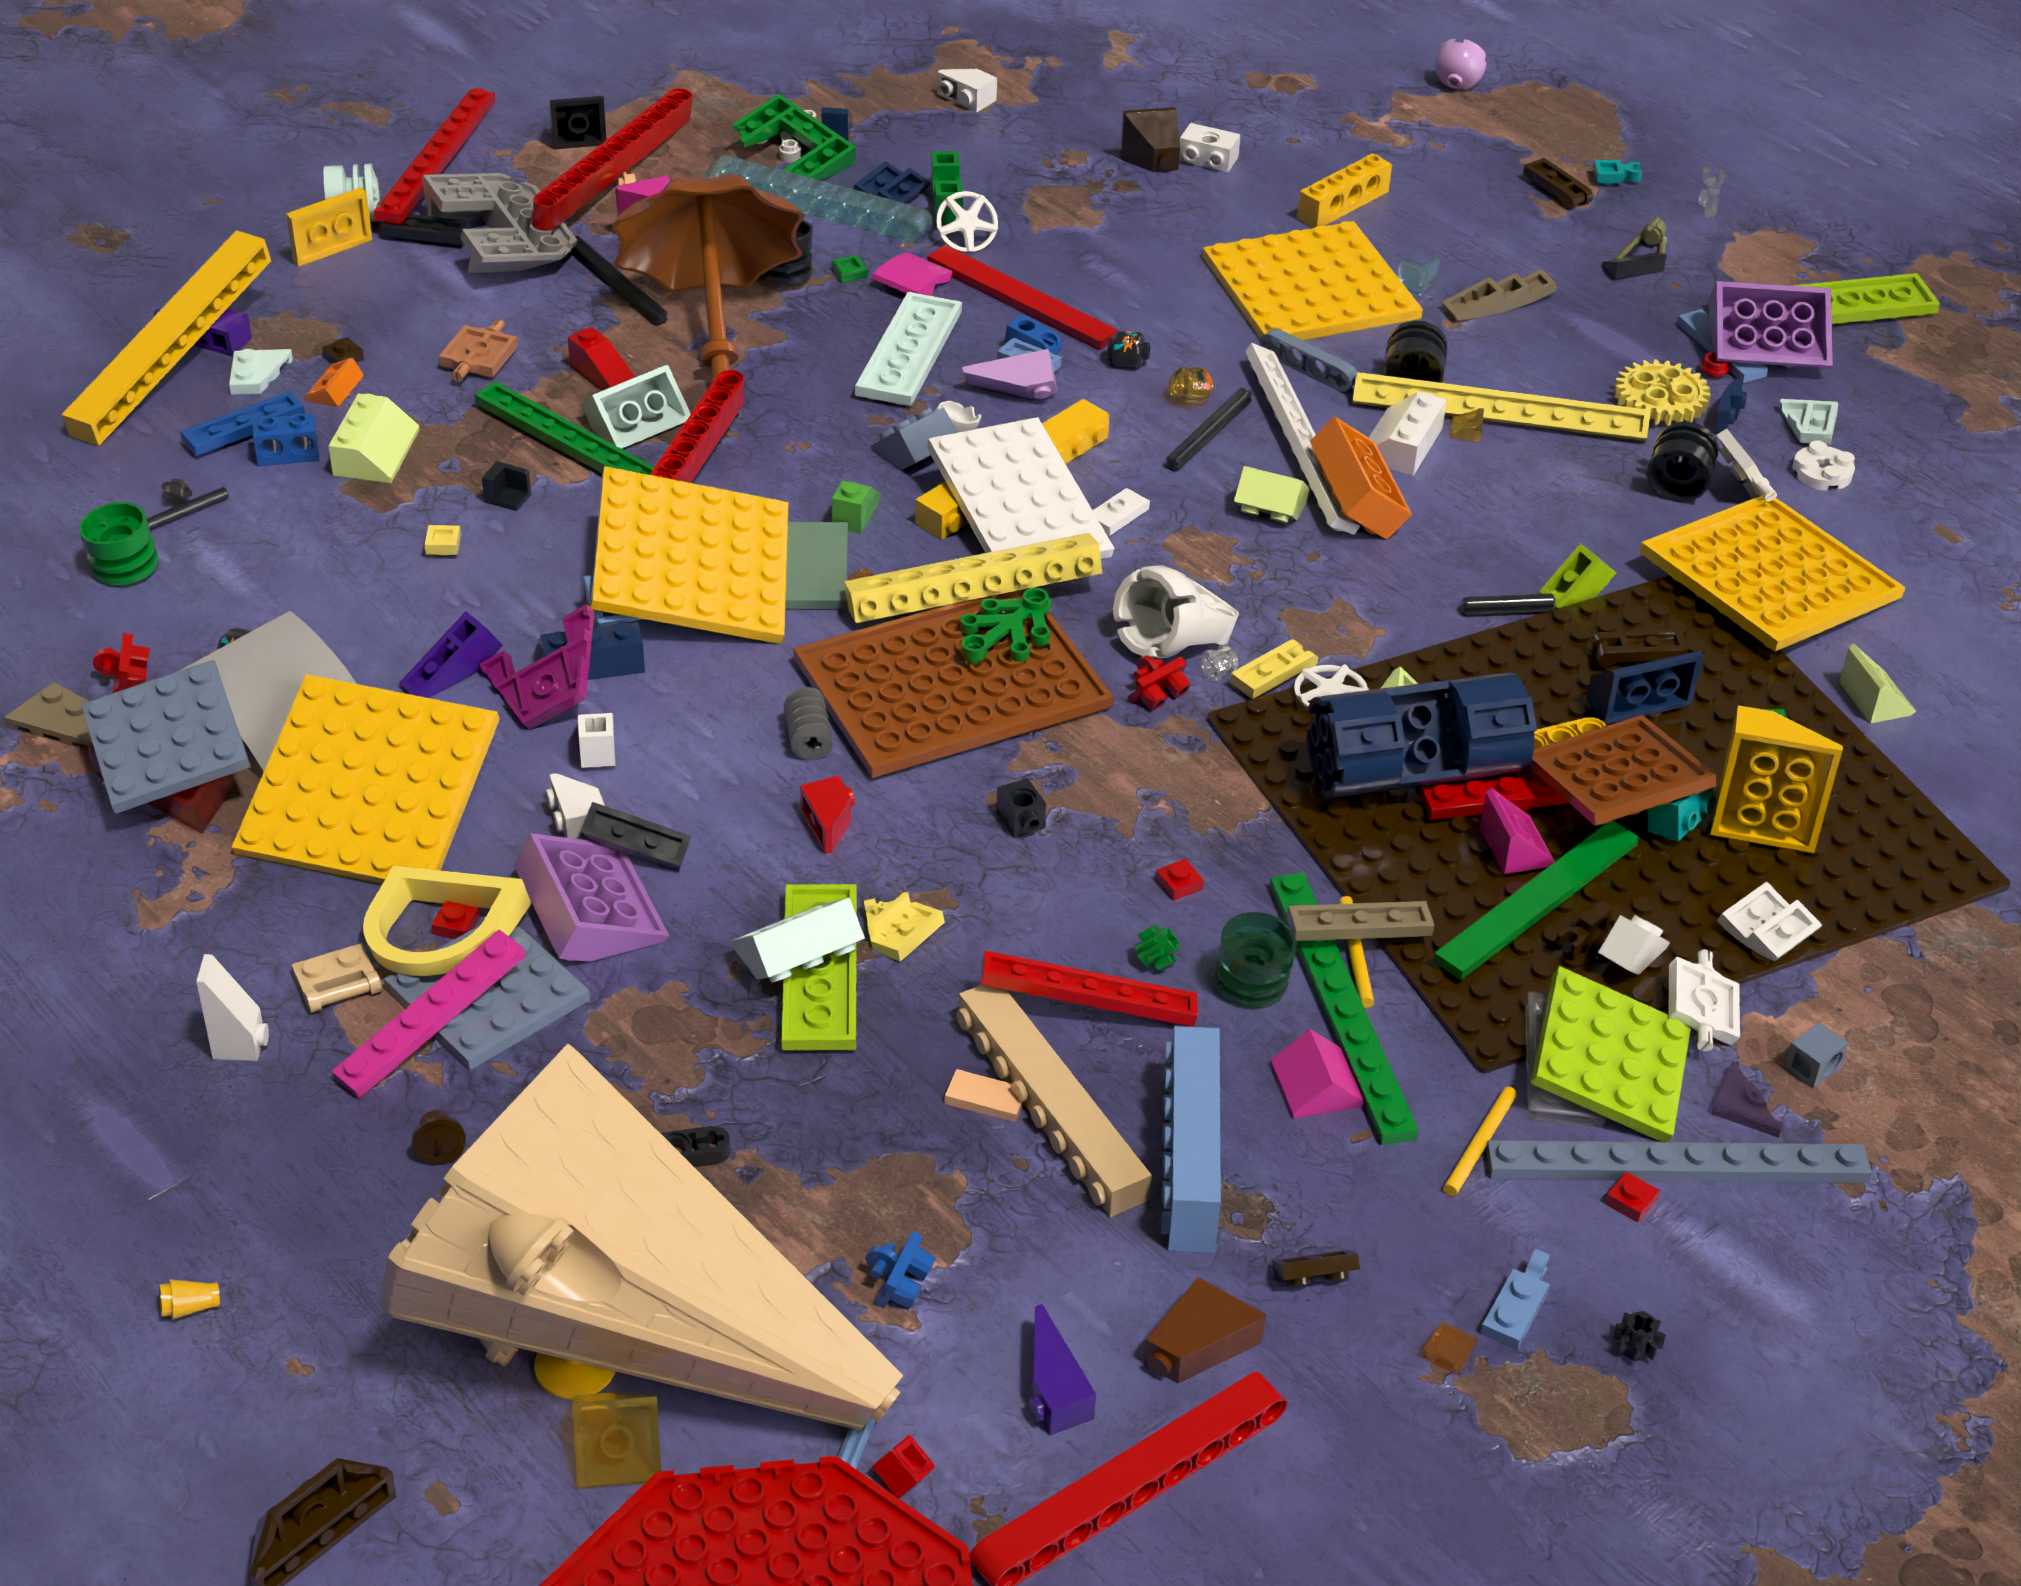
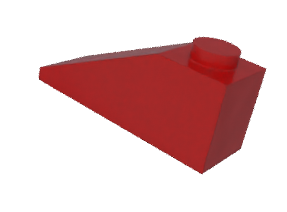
M592 326L568 336L570 366L600 390L604 391L636 378L609 339Z

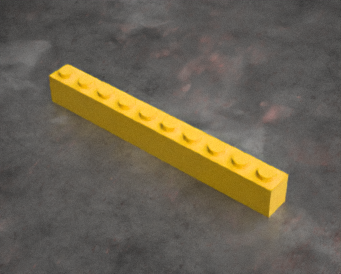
M236 230L61 414L70 437L96 446H100L271 262L265 239Z

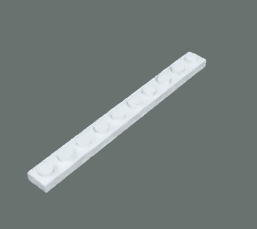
M1251 343L1245 351L1251 363L1250 366L1255 371L1259 379L1258 382L1265 391L1266 399L1271 404L1275 417L1283 428V434L1287 437L1292 447L1291 450L1301 465L1300 469L1304 472L1309 482V487L1318 500L1317 504L1322 509L1327 519V524L1335 531H1345L1354 535L1361 525L1357 521L1350 522L1342 515L1340 511L1342 506L1331 493L1333 488L1322 474L1324 470L1321 464L1313 456L1315 451L1310 440L1315 436V433L1275 352Z

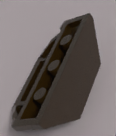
M336 1458L312 1478L302 1483L298 1489L285 1499L271 1507L257 1521L250 1568L252 1586H285L395 1499L396 1491L392 1471L383 1466Z

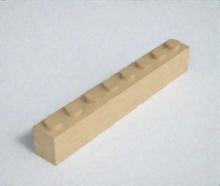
M980 985L959 993V1010L956 1011V1017L960 1027L964 1031L968 1030L974 1038L979 1052L982 1055H987L993 1063L997 1076L1000 1079L1004 1078L1007 1083H1011L1012 1093L1020 1103L1024 1102L1035 1126L1045 1131L1055 1152L1061 1153L1067 1160L1074 1177L1078 1180L1081 1179L1089 1189L1093 1202L1098 1206L1101 1205L1109 1217H1113L1149 1201L1151 1173L1006 989H996L991 986Z

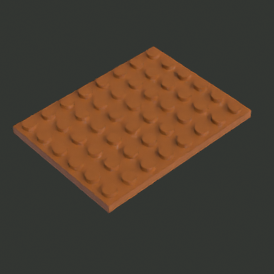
M1027 589L953 603L793 648L794 660L811 686L822 692L826 709L872 778L1113 707L1114 696L1050 612L1044 614L1046 626L1050 629V642L1047 645H1034L1031 642V629L1033 627L1031 616L1023 621L1025 639L1030 645V657L1028 660L1017 662L1010 657L1011 631L987 649V656L981 663L971 664L965 660L961 654V642L969 634H965L960 630L961 616L969 613L981 615V602L984 599H1020ZM1000 611V614H1012L1015 611ZM995 626L979 627V631L975 634L983 636Z

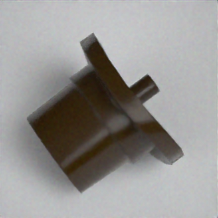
M433 1110L424 1114L420 1119L419 1126L412 1134L411 1144L414 1153L422 1161L431 1165H445L452 1163L461 1155L465 1148L466 1135L463 1126L456 1119L451 1118L444 1111Z

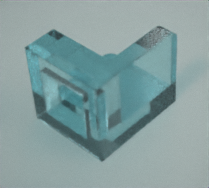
M1434 256L1425 265L1404 258L1399 263L1398 278L1408 291L1422 295L1437 281L1440 258Z

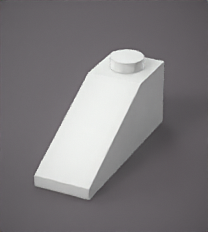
M204 954L196 982L212 1058L217 1060L258 1061L261 1046L267 1045L269 1037L268 1024L262 1022L260 1008L212 954Z

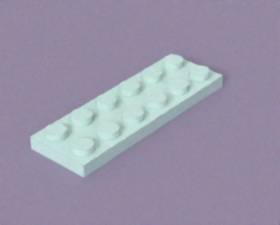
M908 292L857 381L855 395L871 400H882L897 405L912 406L962 312V302Z

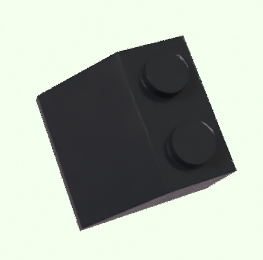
M603 96L549 100L550 132L554 150L599 146L607 140Z

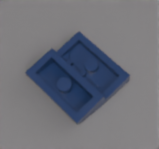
M885 161L855 183L852 192L878 206L899 210L927 189L931 182L911 168L901 172Z

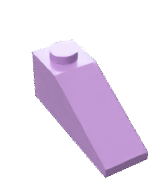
M1048 349L962 367L969 385L1029 399H1044L1051 394L1058 393L1053 362Z

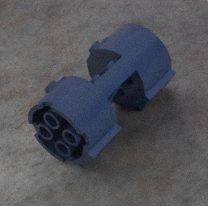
M1512 672L1313 697L1308 707L1309 714H1314L1313 720L1311 721V726L1306 727L1308 754L1315 781L1322 780L1325 788L1321 789V794L1325 798L1524 773L1529 769L1532 762L1534 732L1537 731L1532 697H1528L1522 681Z

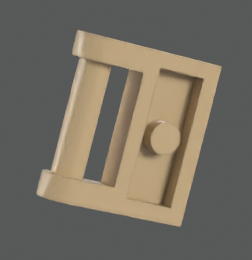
M362 943L291 964L293 975L310 1013L322 1010L324 1005L366 992H370L371 995L382 992L378 973L374 970Z

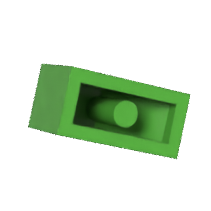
M842 481L832 497V522H848L849 532L862 534L880 503L882 494L870 486Z

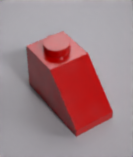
M839 775L800 785L801 812L825 854L832 853L850 825L851 807L855 806L852 789L845 787Z

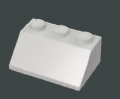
M1417 392L1387 408L1369 438L1375 441L1389 469L1414 476L1443 428L1447 399L1436 397L1430 393Z

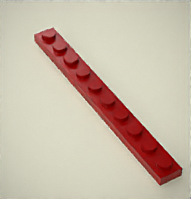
M482 88L470 89L375 208V221L395 224L403 223L425 194L422 180L423 175H435L443 171L496 102L495 92H488Z

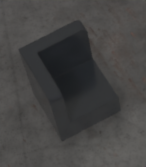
M496 461L482 477L484 503L513 511L519 510L531 496L529 470Z

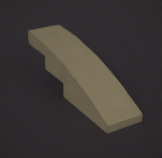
M1542 268L1524 278L1514 273L1495 282L1489 277L1442 301V306L1456 321L1482 318L1535 302L1556 292L1557 286L1556 282Z

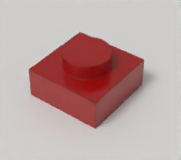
M1186 858L1156 869L1155 880L1173 901L1203 890L1204 879Z
M445 900L431 924L433 935L456 939L474 929L480 918L479 908Z
M1626 1171L1607 1193L1605 1204L1638 1223L1657 1201L1660 1190Z

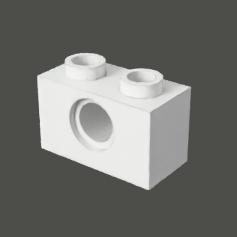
M1190 123L1180 137L1179 161L1228 173L1239 156L1240 134Z

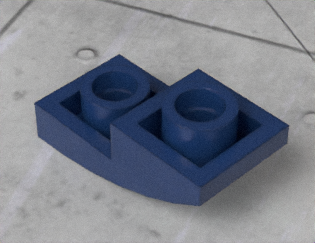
M1735 379L1722 394L1714 426V434L1716 435L1724 431L1728 424L1733 425L1734 420H1737L1739 409L1745 408L1747 392L1742 391V379Z

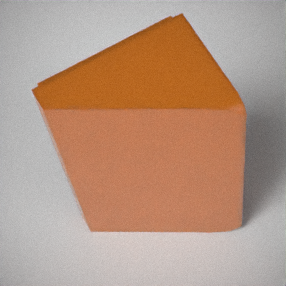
M353 358L331 364L306 394L305 399L313 403L338 407L362 379L364 374Z

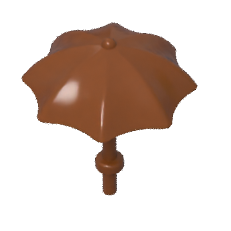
M724 174L709 178L677 177L670 181L659 193L645 197L629 206L613 222L612 229L618 235L620 241V251L614 266L618 269L643 274L658 282L668 292L705 287L709 342L703 345L701 349V360L703 364L712 368V379L714 381L720 372L730 370V365H733L738 359L736 345L727 340L721 286L747 288L758 277L773 267L800 258L802 251L797 244L796 232L804 218V213L784 198L767 191L755 189L747 180L735 174Z

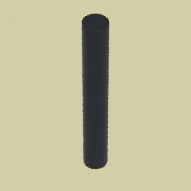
M218 488L148 517L147 521L150 530L229 498L226 488Z

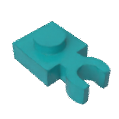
M1594 160L1592 169L1597 183L1611 185L1613 183H1623L1624 179L1638 182L1641 181L1642 170H1639V162L1621 164L1620 160Z

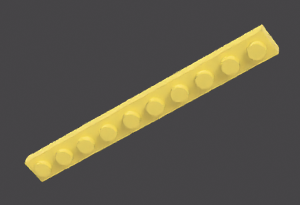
M1357 372L1353 404L1389 408L1417 392H1422L1447 399L1444 414L1446 416L1639 441L1647 440L1651 410L1360 372Z

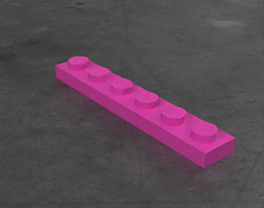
M500 929L333 1069L332 1073L335 1079L360 1099L525 958L526 954L523 947Z

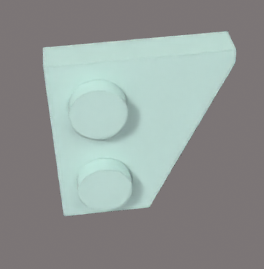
M244 349L234 351L229 383L231 394H261L268 387V383L280 375L281 365L283 363L290 364L293 361L292 350Z
M1795 399L1780 400V412L1800 443L1822 441L1826 444H1831L1838 413V402Z

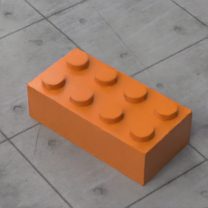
M1335 416L1310 440L1315 451L1313 456L1321 464L1324 470L1322 474L1333 488L1331 493L1342 506L1340 511L1350 522L1357 521L1371 535L1377 533L1387 540L1412 516L1375 441Z

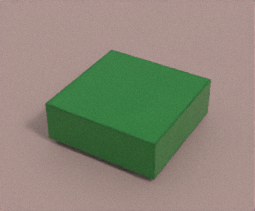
M858 255L831 260L832 270L841 283L868 278V269Z

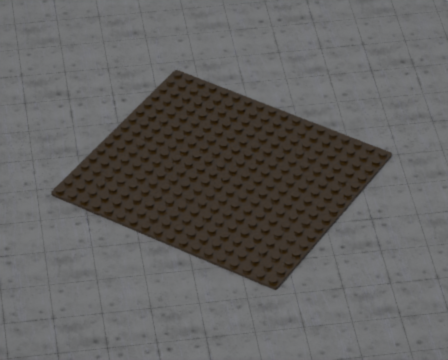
M1671 575L1352 669V671L1364 679L1369 690L1380 689L1398 667L1406 671L1418 684L1512 672L1522 681L1528 697H1532L1537 729L1583 718L1591 717L1600 720L1586 701L1591 675L1652 662H1616L1611 667H1601L1596 658L1597 652L1594 651L1591 645V638L1594 634L1613 631L1680 629L1688 647V653L1701 651L1703 654L1692 705L1645 715L1644 717L1716 774L1715 796L1738 705L1756 709H1784L1788 719L1843 746L1815 852L1811 853L1710 835L1713 811L1679 841L1666 839L1663 836L1648 832V809L1642 810L1638 814L1615 819L1613 821L1639 837L1637 846L1462 980L1433 962L1435 952L1546 868L1504 874L1480 829L1482 814L1430 820L1420 798L1422 787L1520 776V774L1325 798L1321 794V789L1325 787L1322 780L1315 781L1308 754L1306 727L1311 726L1314 714H1309L1308 708L1297 699L1294 687L1208 713V723L1343 897H1351L1353 904L1427 902L1435 925L1432 936L1375 939L1474 1067L1484 1074L1536 1056L1552 976L1559 966L1663 1012L1669 1010V964L1676 957L1698 964L1697 953L1700 950H1708V953L1711 951L1713 953L1712 967L1723 977L1740 985L2002 893L2009 889L2010 880L1781 650L1773 651L1766 647L1760 640L1743 630L1730 618L1718 612L1716 608L1704 599L1696 596L1693 591L1674 580ZM1332 675V676H1329V677H1325V678H1326V679H1331V678L1333 677V675ZM1348 676L1345 677L1342 683L1344 685L1360 687L1355 680ZM1313 682L1305 683L1300 686V692L1303 694L1316 689L1318 686ZM1570 803L1521 809L1531 817L1555 862L1605 825H1593ZM1765 882H1768L1789 905L1798 900L1822 924L1820 929L1776 961L1768 959L1745 946L1717 922V919L1723 912ZM1601 901L1613 907L1608 933L1587 951L1582 948L1581 953L1573 956L1570 954L1572 942L1566 941L1560 946L1555 945L1558 931L1563 927H1576L1579 916L1586 909L1591 910ZM1620 915L1629 920H1632L1633 916L1636 915L1663 930L1660 937L1670 942L1667 949L1639 975L1598 953Z

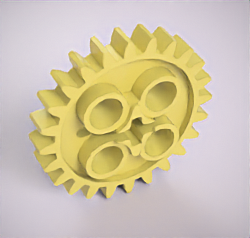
M1656 359L1653 364L1643 360L1642 366L1634 362L1632 368L1624 367V372H1619L1618 378H1616L1614 398L1618 399V405L1651 410L1650 419H1654L1655 425H1658L1660 421H1665L1667 426L1671 425V421L1683 422L1684 419L1688 422H1693V417L1701 418V414L1706 413L1709 406L1711 394L1710 387L1706 386L1707 380L1700 379V373L1691 374L1692 368L1683 370L1680 363L1671 366L1670 361L1660 364Z

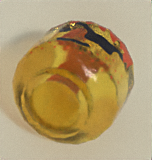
M1180 367L1169 380L1171 396L1174 397L1177 403L1182 405H1203L1214 391V381L1209 372L1202 367Z

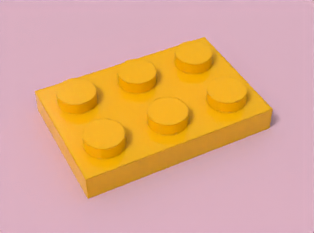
M361 187L286 213L292 259L298 267L372 240L367 193Z

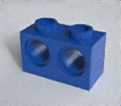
M294 414L282 417L266 416L260 419H253V439L258 467L320 461L314 414Z

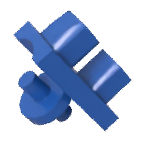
M912 1231L898 1256L894 1252L896 1249L895 1245L890 1242H886L884 1246H873L869 1249L865 1259L868 1266L872 1269L870 1275L875 1279H880L882 1275H887L874 1301L875 1304L885 1308L889 1300H892L904 1307H911L922 1285L904 1276L905 1272L907 1271L924 1281L936 1260L935 1256L919 1247L923 1238L922 1235Z

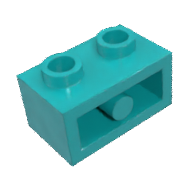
M1714 787L1696 795H1688L1673 800L1668 804L1648 808V832L1663 836L1666 839L1679 841L1714 810L1716 805Z

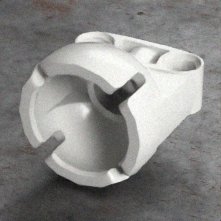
M1164 565L1143 567L1126 577L1116 592L1113 605L1115 622L1128 621L1130 627L1117 629L1121 641L1131 652L1141 656L1149 655L1153 659L1175 656L1190 645L1227 644L1239 615L1238 611L1215 594L1191 580L1185 574Z

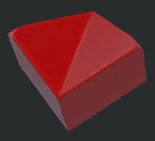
M909 1434L873 1464L872 1467L894 1495L899 1498L935 1468V1464Z

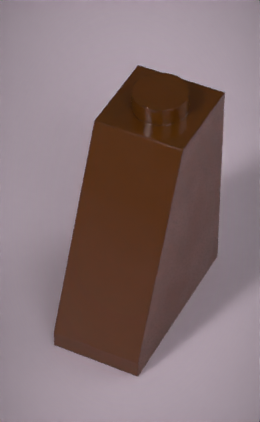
M1197 1277L1146 1339L1144 1365L1149 1367L1155 1374L1165 1376L1177 1384L1259 1345L1264 1336L1266 1314Z

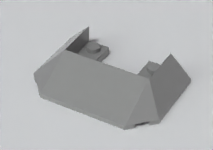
M502 173L423 175L422 180L428 216H481L489 227L487 229H462L461 240L471 253L468 273L523 271L558 261L577 244V239L564 222L548 231L538 230L531 225L533 197L540 192L537 186L525 182L521 186L510 181L511 177Z

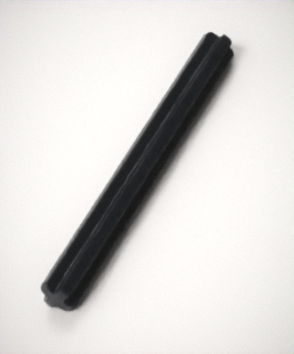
M575 236L577 244L570 251L655 324L660 325L668 320L666 317L667 311L581 237Z

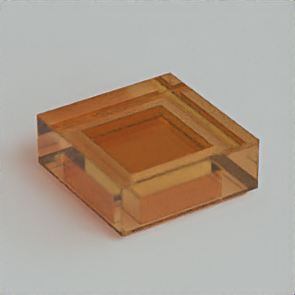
M1441 1322L1425 1346L1423 1358L1459 1375L1474 1352L1478 1338Z

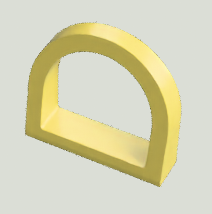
M392 866L387 878L366 912L363 932L373 957L383 967L400 974L412 976L446 974L499 929L510 936L530 907L531 901L522 879ZM412 900L444 903L446 900L473 907L490 908L482 924L471 935L452 946L440 950L410 952L398 949L387 942L390 928Z

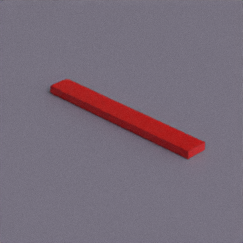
M947 245L927 256V261L953 271L952 277L1098 350L1108 345L1109 338H1113L1115 333L1118 332V329Z

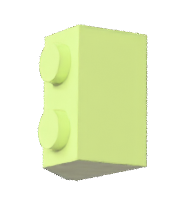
M1244 466L1234 502L1241 507V512L1258 516L1260 511L1271 514L1270 519L1287 523L1288 519L1298 520L1310 497L1311 490L1303 480Z

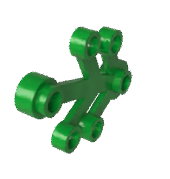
M1030 588L1023 593L1020 599L996 600L994 598H987L981 602V615L969 613L961 616L960 630L965 634H969L961 642V654L965 660L971 664L981 663L987 656V649L1010 631L1012 637L1010 657L1017 662L1028 660L1030 657V645L1025 639L1023 621L1030 616L1033 623L1031 642L1037 646L1047 645L1050 642V629L1046 626L1044 614L1048 613L1051 609V599L1048 593L1041 588ZM1000 611H1015L1012 614H1000ZM995 626L983 636L975 634L979 631V627Z

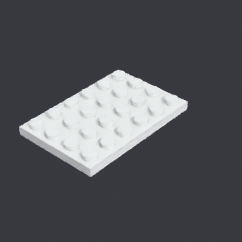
M1038 417L928 439L927 449L985 553L1090 533L1099 543L1101 559L1112 557L1114 547Z

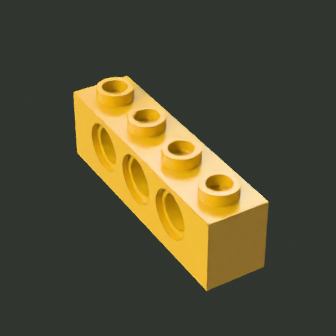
M1372 153L1300 190L1297 219L1312 228L1325 226L1388 193L1392 164L1382 159L1379 155Z

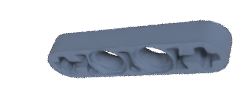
M1277 328L1271 329L1260 338V346L1275 352L1279 362L1337 391L1345 392L1355 385L1356 369L1350 363ZM1293 348L1298 350V352L1301 355V360L1296 358V356L1293 353ZM1316 360L1323 364L1325 371H1321L1318 368Z

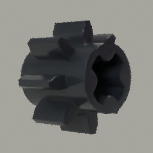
M1645 1311L1634 1312L1631 1315L1625 1312L1622 1322L1615 1325L1613 1338L1620 1340L1617 1351L1635 1362L1645 1360L1646 1358L1654 1360L1657 1349L1663 1348L1666 1334L1658 1332L1661 1321L1659 1319L1656 1320Z

